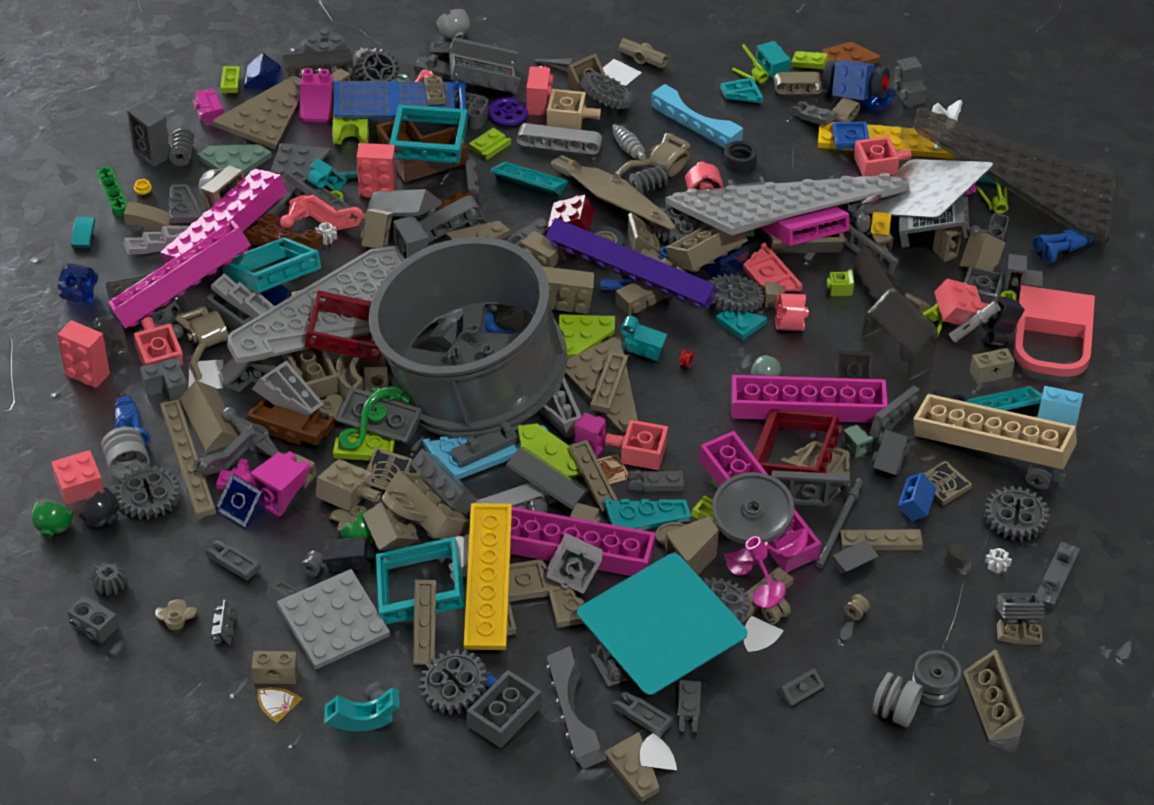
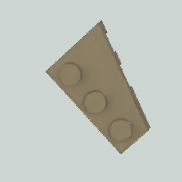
M500 221L450 231L445 234V238L452 240L465 237H490L502 240L510 236V230Z
M638 732L609 748L605 753L607 762L636 797L643 802L659 792V784L653 768L641 766L640 749L643 741Z

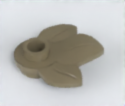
M332 394L327 396L325 400H321L324 405L318 412H321L323 417L330 418L331 415L335 416L336 421L345 400L339 394Z
M358 505L350 511L343 508L337 509L329 515V519L339 522L337 526V531L339 532L349 521L353 523L357 519L355 516L367 509Z
M181 599L172 600L168 603L167 607L155 610L157 619L165 621V624L171 630L182 628L185 620L195 617L197 613V608L186 607L185 601Z

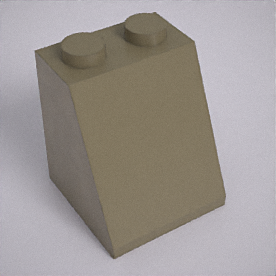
M707 516L667 532L665 556L672 553L680 555L692 570L699 575L717 555L718 534L720 530L716 523H713L710 517Z

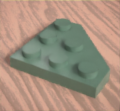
M255 144L209 146L198 153L197 157L198 160L212 169L224 170L230 165L242 170L243 174L246 175L270 159L272 155L263 146Z

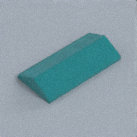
M503 162L491 168V172L497 177L560 196L568 183L567 180L508 162Z
M1027 386L967 399V401L972 404L1010 411L1040 404L1042 394L1033 387Z

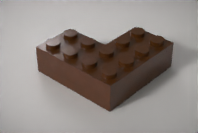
M395 120L377 125V141L379 144H390ZM402 120L397 141L455 145L457 130L452 127L422 136L412 121ZM465 142L463 143L460 163L395 159L396 170L403 181L408 182L466 164L468 160V146Z

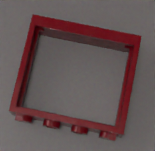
M318 290L304 347L380 362L381 353L376 344L314 331L320 310L369 321L372 301Z
M771 409L753 456L770 476H772V471L827 473V465L832 461V451L837 447V437L842 433V425L839 423L838 415ZM780 427L828 432L815 468L766 463Z

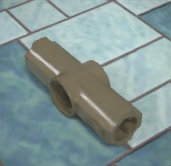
M623 38L619 45L620 52L632 56L639 64L647 62L663 69L668 61L666 54L655 51L648 43L640 45Z

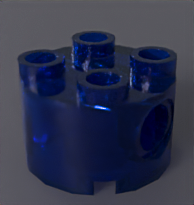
M68 263V268H63L59 277L58 290H61L59 296L62 299L78 303L91 302L94 298L93 290L98 282V274L94 273L91 267Z

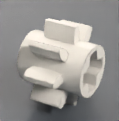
M321 223L319 228H315L317 233L323 235L324 245L331 244L333 239L337 240V229L332 227L331 223Z
M1001 548L991 549L985 559V563H988L987 569L994 573L1006 572L1012 560L1008 558L1009 552Z

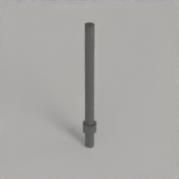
M860 478L855 480L852 488L846 494L847 499L815 564L818 568H823L853 503L857 501L860 495L859 490L863 484Z

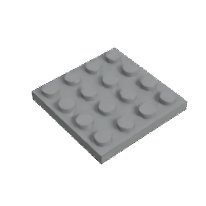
M352 569L277 601L279 610L315 670L390 636L389 629Z

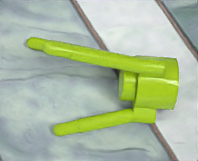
M743 44L742 47L755 65L751 72L752 76L735 68H732V71L746 78H753L754 82L764 83L768 79L769 74L758 63L745 44Z
M997 176L998 195L993 198L992 203L980 187H976V189L988 204L990 211L994 210L995 213L1002 214L1009 209L1007 188H1004V197L1002 196L1000 180Z
M938 303L922 313V318L912 325L914 329L927 318L934 322L940 321L934 335V340H937L944 323Z

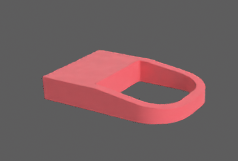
M1021 285L1018 302L1025 311L1015 328L1013 352L1015 360L1022 367L1036 373L1063 377L1083 373L1088 367L1091 356L1095 296ZM1024 330L1082 338V358L1072 364L1036 360L1030 357L1023 349Z

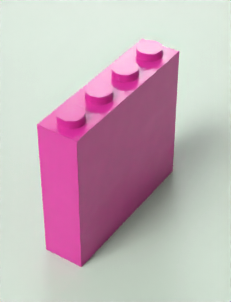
M832 206L758 228L791 246L849 231V213L836 206Z

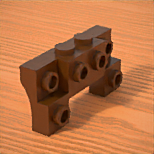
M266 213L258 218L257 225L245 231V237L249 243L258 247L284 237L314 250L323 245L322 234L310 229L302 234L285 229L280 224L281 218L273 213Z
M264 397L247 414V421L265 427L269 432L268 435L301 445L303 441L318 445L323 437L327 438L335 426V416L331 415L328 420L321 418V412L317 411L310 421V416L274 405Z

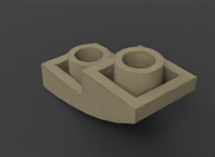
M434 75L424 77L428 105L445 104L441 77Z
M1002 619L997 623V637L999 641L1022 645H1039L1043 643L1041 625L1029 623L1025 620L1019 625L1008 623Z

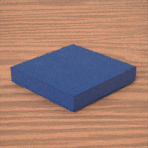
M832 122L836 149H855L856 141L870 139L867 122Z

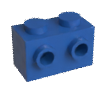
M923 472L908 477L898 507L911 521L925 518L929 514L937 487Z

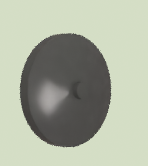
M756 472L742 473L726 480L716 491L712 504L713 518L719 530L731 540L746 544L748 539L758 536L763 543H769L782 536L790 527L794 516V501L788 488L775 477Z

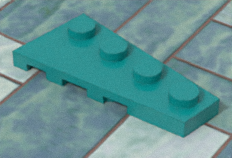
M604 499L603 501L610 525L646 530L660 527L666 523L691 521V513L686 500L660 499V501H649V499H641V501H629V499H621V501H611V499Z

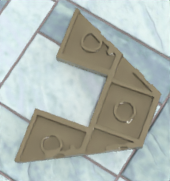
M541 559L510 564L507 635L516 634V626L510 606L512 601L549 596L557 628L583 624L584 622L579 618L577 610L584 604V601L576 597L575 592L570 587L567 589L563 588L561 583L548 578L547 565Z

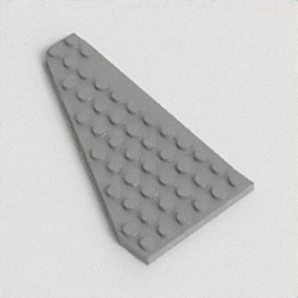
M881 173L876 176H843L839 179L814 181L812 179H805L802 182L777 184L766 182L764 185L740 187L728 185L726 188L703 190L690 188L685 192L673 193L672 196L666 197V204L730 235H736L804 213L873 196L882 198L909 190V183L902 181L901 178L892 177L889 173Z
M398 246L370 249L232 331L228 336L227 346L237 364L308 349V347H304L306 333L318 290L372 301L383 280L394 268L406 260ZM321 310L319 311L314 330L349 339L371 334L368 320Z

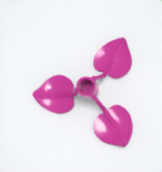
M806 527L783 536L776 543V549L771 547L768 542L763 543L760 537L754 536L748 539L746 548L733 553H725L727 567L737 576L749 573L758 560L768 581V585H762L753 595L754 603L758 607L763 609L771 608L781 602L786 593L784 583L782 581L772 583L762 560L767 557V549L776 554L782 553L785 558L797 556L806 547L808 529Z

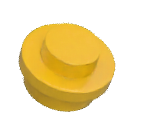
M139 179L135 182L134 191L137 194L146 195L152 190L151 184L146 179Z

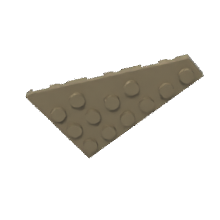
M291 76L215 118L212 126L276 149L300 102L301 78Z
M619 335L568 358L564 376L590 404L609 352L624 354ZM625 367L609 414L599 412L621 436L626 435L630 420L638 421L627 367Z

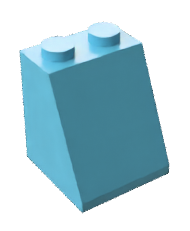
M1044 386L1037 418L1076 426L1083 394Z

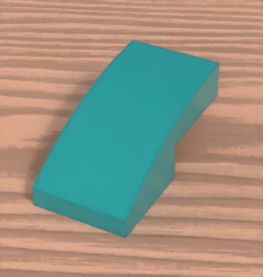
M95 217L76 218L71 239L72 248H90L91 237L94 235Z

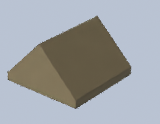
M596 53L568 66L567 85L574 91L584 92L585 89L582 88L581 80L587 72L595 73L596 71L598 74L603 73L606 76Z
M630 213L628 215V236L632 250L640 253L644 248L648 251L653 249L659 253L661 248L657 234L654 233V228Z
M971 232L959 266L966 269L972 266L996 272L1006 243L988 233Z

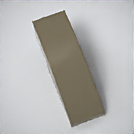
M128 202L124 212L126 225L143 226L146 232H161L162 226H182L183 224L169 223L168 212L140 203Z

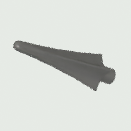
M573 57L535 59L536 63L568 72V66L575 63L573 62Z

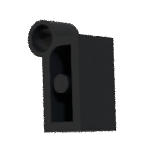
M999 296L996 303L1000 306L1001 310L991 316L988 322L983 323L982 328L987 332L986 342L988 344L1003 346L1007 340L1006 334L1013 332L1025 309L1017 300Z
M365 536L328 540L325 544L324 561L329 572H340L350 569L359 570L362 568V565L373 567L376 565L378 547L368 544Z

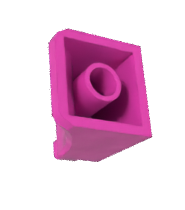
M305 68L300 84L299 119L303 122L329 123L333 120L334 114L333 75H330L328 69H322L319 74H313L311 68Z
M290 451L284 455L278 452L251 472V497L253 501L277 517H280L285 512L294 495L306 482V475L311 471V464L306 460L298 464L297 457Z

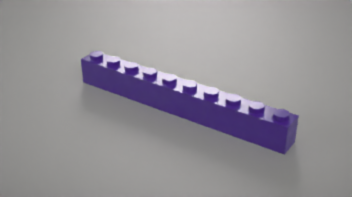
M554 218L545 236L550 241L549 244L555 248L563 247L569 254L575 255L577 253L588 262L591 260L596 261V264L602 268L610 267L616 274L622 275L624 273L635 282L638 280L643 281L645 286L652 289L657 287L660 289V292L666 295H670V293L676 295L678 300L682 302L690 301L694 307L702 309V307L709 309L718 291L717 287L708 281L558 218Z

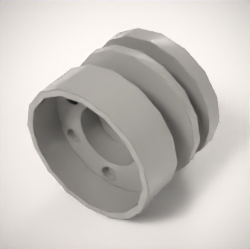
M120 427L104 436L101 447L106 458L108 470L113 477L125 479L124 474L131 475V469L137 472L139 466L144 470L150 464L142 435L137 429L133 427Z
M888 672L876 690L872 714L879 715L882 711V718L886 719L893 711V722L903 727H908L920 703L923 685L910 680L902 688L903 678L898 676L894 681V673Z

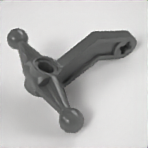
M227 407L222 411V417L227 422H233L240 435L223 452L206 456L201 461L199 469L205 475L228 470L248 449L259 451L270 457H273L279 451L268 435L269 432L265 427L238 417L237 411L234 408Z

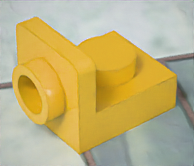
M873 212L871 233L888 235L891 213Z

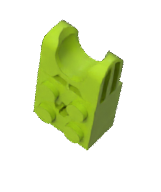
M333 114V145H341L343 139L350 136L358 138L360 143L368 144L369 118H335Z

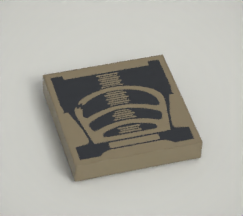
M376 447L366 470L372 473L371 488L385 492V489L398 470L409 472L412 466L410 463L413 460Z
M947 461L924 473L937 487L934 499L942 506L972 489V483Z

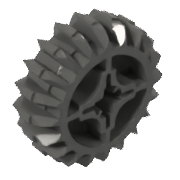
M376 48L373 51L368 49L366 53L363 52L361 57H358L355 64V75H358L357 81H392L398 78L397 75L400 74V67L397 66L398 61H393L394 55L389 56V51L383 53L382 49L377 52ZM373 61L372 65L365 67L366 63ZM386 74H390V77L382 80L383 76H386Z

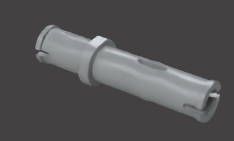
M992 301L982 310L976 311L977 314L949 333L951 339L956 343L980 324L988 322L991 316L1001 310L1000 306L995 301Z

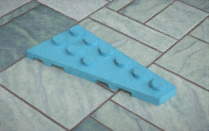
M440 437V440L435 441L422 439L425 449L436 455L458 479L510 460L520 447L519 441L460 467L451 455V449L466 443V439L469 437L452 439Z

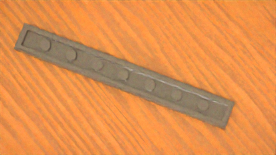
M179 399L160 403L163 418L196 518L216 514L204 473L198 472L194 468V463H196L195 460L198 459Z

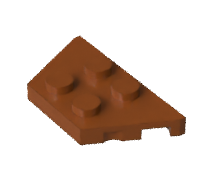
M853 42L826 48L822 51V53L828 54L827 62L829 60H847L874 64L880 62L881 59L880 55Z

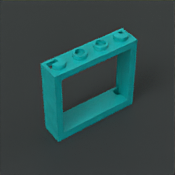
M398 104L389 144L395 145V150H399V152H395V159L460 163L468 123L467 109ZM406 120L459 124L455 145L397 141L401 122Z
M285 237L247 251L242 255L234 256L233 260L227 265L222 264L224 274L237 284L241 282L248 289L257 293L322 268L317 250ZM282 258H290L286 261L275 264L273 266L257 271L255 273L251 272V270L257 269L259 267L275 262Z
M455 537L376 554L379 614L385 625L414 619L415 599L390 604L388 569L447 556L453 557L455 590L436 594V614L465 608L461 551Z

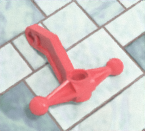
M302 195L289 201V213L281 217L280 224L283 228L289 229L294 225V221L310 215L320 223H331L332 227L341 230L360 225L363 221L364 213L357 207L336 210L315 195ZM352 214H354L355 216H358V218L355 219V218H352L351 216H352Z

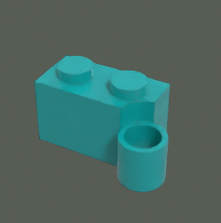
M318 158L310 166L311 172L307 178L308 182L316 187L323 188L326 186L333 191H341L348 180L333 167Z
M627 316L621 327V333L626 336L622 349L658 361L667 334L639 325L637 318Z

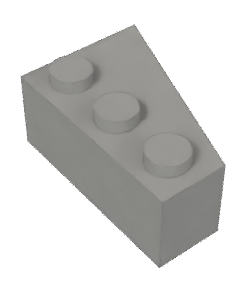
M287 360L261 377L252 388V390L274 405L310 416V418L324 405Z
M563 378L553 397L539 410L566 438L575 436L574 424L582 416L565 378Z

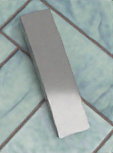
M162 226L161 232H143V236L139 238H124L123 244L128 255L160 252L190 226Z
M223 274L211 286V289L226 301L252 318H256L274 307L260 293H252L241 282L236 284L226 274Z

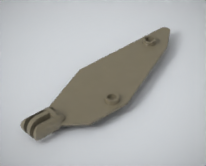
M563 155L551 162L553 170L568 177L573 176L598 198L641 216L653 224H659L671 230L675 229V225L667 214L627 181L621 179L620 176L609 174L598 168L581 167L577 161Z

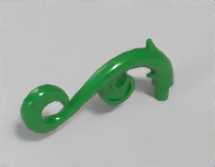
M392 386L372 388L374 393L366 400L361 412L359 439L354 443L350 442L348 437L352 434H357V430L353 428L345 429L339 436L341 446L349 451L360 448L365 440L368 419L379 423L387 416L386 407L381 404L375 405V403L383 398H389V400H402L409 405L412 402V398L406 394V391ZM374 405L375 409H377L376 412H372V407Z

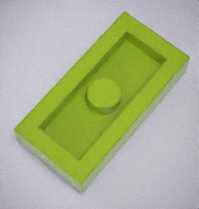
M796 51L791 64L792 67L824 69L828 60V54Z
M223 66L221 93H238L240 66Z

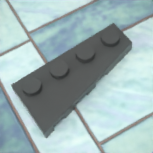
M912 386L875 414L869 436L873 437L872 449L878 444L881 433H884L885 430H891L912 407L917 405L920 388Z

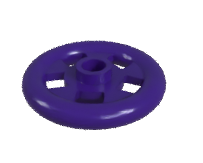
M510 97L497 99L488 108L490 119L503 126L518 125L528 117L529 113L527 105L523 101Z

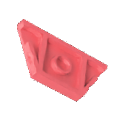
M763 243L761 249L758 252H754L751 258L743 264L744 272L751 280H754V283H758L759 287L763 288L762 291H764L766 281L780 284L785 291L802 290L803 285L766 243Z

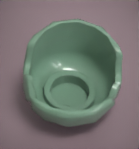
M762 355L754 361L751 374L752 376H780L782 371L781 364L772 356Z

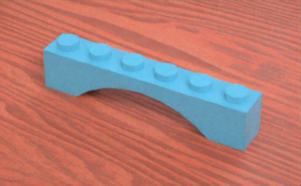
M662 85L651 94V107L719 146L726 148L731 142L742 141V127L732 121L711 119L692 111L682 102L678 91L668 85Z

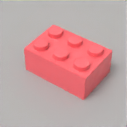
M359 143L357 152L359 197L371 198L374 191H396L395 145Z
M71 320L57 334L65 375L97 388L110 374L103 333Z

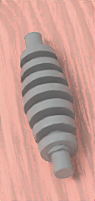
M614 124L612 126L613 136L619 146L633 158L645 160V149L638 138L625 127Z

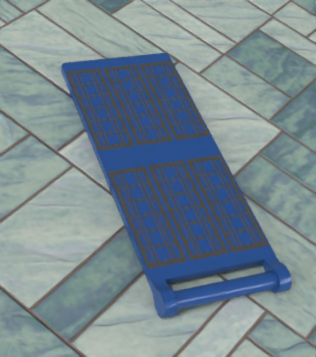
M334 81V117L395 118L398 104L455 109L453 88L459 90V108L466 109L465 89L467 88V83L461 81L443 82L445 104L428 105L424 82Z

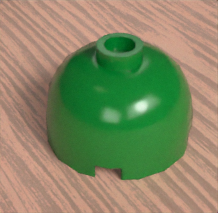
M40 502L34 504L32 522L34 527L41 532L42 536L52 538L53 535H60L68 530L74 516L72 510L69 513L67 512V507L52 502H45L44 505H39Z
M370 509L355 516L357 519L353 523L349 521L342 528L340 535L343 539L365 536L368 544H376L363 517V514Z

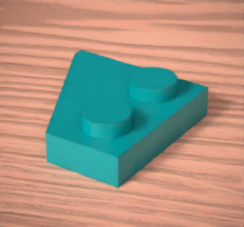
M753 78L721 83L720 89L726 99L763 103V96Z
M726 309L716 316V322L741 340H744L767 324V318L749 312L744 313L743 311H740V313H737L736 310L730 312L729 309Z

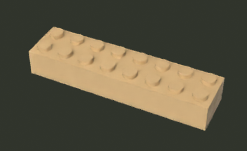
M931 394L926 396L913 419L915 436L1059 469H1064L1077 444L1076 426Z

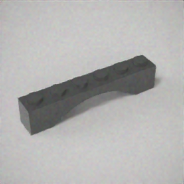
M567 647L548 655L549 664L546 667L550 677L554 679L551 685L555 694L558 693L559 698L556 699L560 711H563L564 714L561 716L564 727L568 728L566 737L569 744L573 746L571 755L574 762H579L582 768L585 769L607 760L603 743L597 733L580 722L576 715L574 704L575 691L582 672L575 653L571 647Z

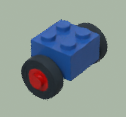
M829 60L823 71L822 82L824 89L832 91L833 96L865 100L871 98L872 91L874 97L884 98L889 88L890 72L888 68L878 67L874 72V64L847 60Z

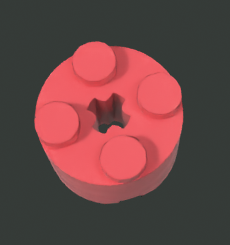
M699 162L685 176L688 189L723 188L720 172L712 164Z
M778 294L775 303V309H777L775 326L777 330H805L804 318H808L809 314L808 307H805V294Z

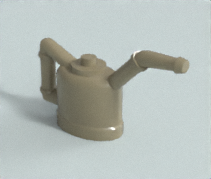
M666 133L662 142L651 148V154L648 159L628 161L614 175L621 176L633 167L648 165L655 167L664 164L668 170V176L672 177L679 173L687 163L690 154L687 150L690 148V144L688 141L674 136V134Z
M198 307L195 310L181 313L175 318L177 323L189 331L187 334L188 340H192L194 344L197 343L198 345L189 359L190 366L197 380L202 378L198 362L204 349L228 341L229 336L219 313L216 310L209 313L206 307Z

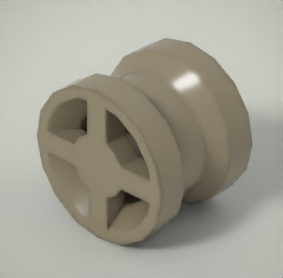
M855 594L851 598V602H847L844 605V612L853 620H860L863 613L870 609L868 600L859 594Z

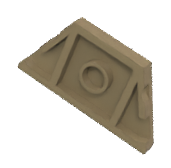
M813 441L807 444L806 447L796 450L794 456L789 459L784 457L780 462L784 465L815 468L824 443ZM836 447L832 451V461L827 465V474L849 475V483L843 485L847 487L850 486L849 451Z

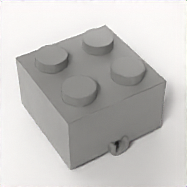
M565 533L548 565L547 577L561 583L563 588L567 589L570 587L584 594L602 562L603 550Z

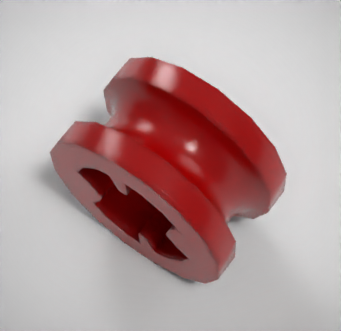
M684 349L679 359V365L685 364V367L689 368L694 359V352L691 351L689 353L688 350Z

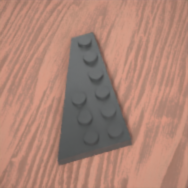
M280 143L270 172L281 175L287 193L260 217L266 213H273L277 216L285 207V203L295 196L296 187L285 180L288 172L298 169L308 176L311 172L310 166L317 158L323 161L326 157H329L331 149Z

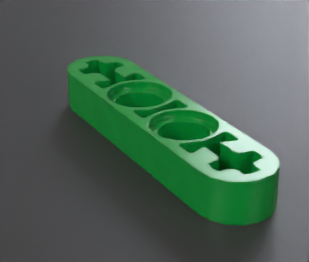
M108 166L101 167L97 170L98 180L110 209L114 215L123 216L127 202L113 169ZM113 195H118L116 198H111Z

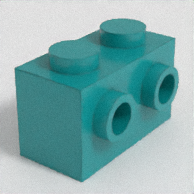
M775 41L757 46L756 60L771 78L779 72H789L791 59Z

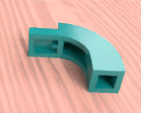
M392 687L379 698L364 703L353 702L338 695L325 705V724L346 731H369L381 728L393 721L392 713L399 709V690Z

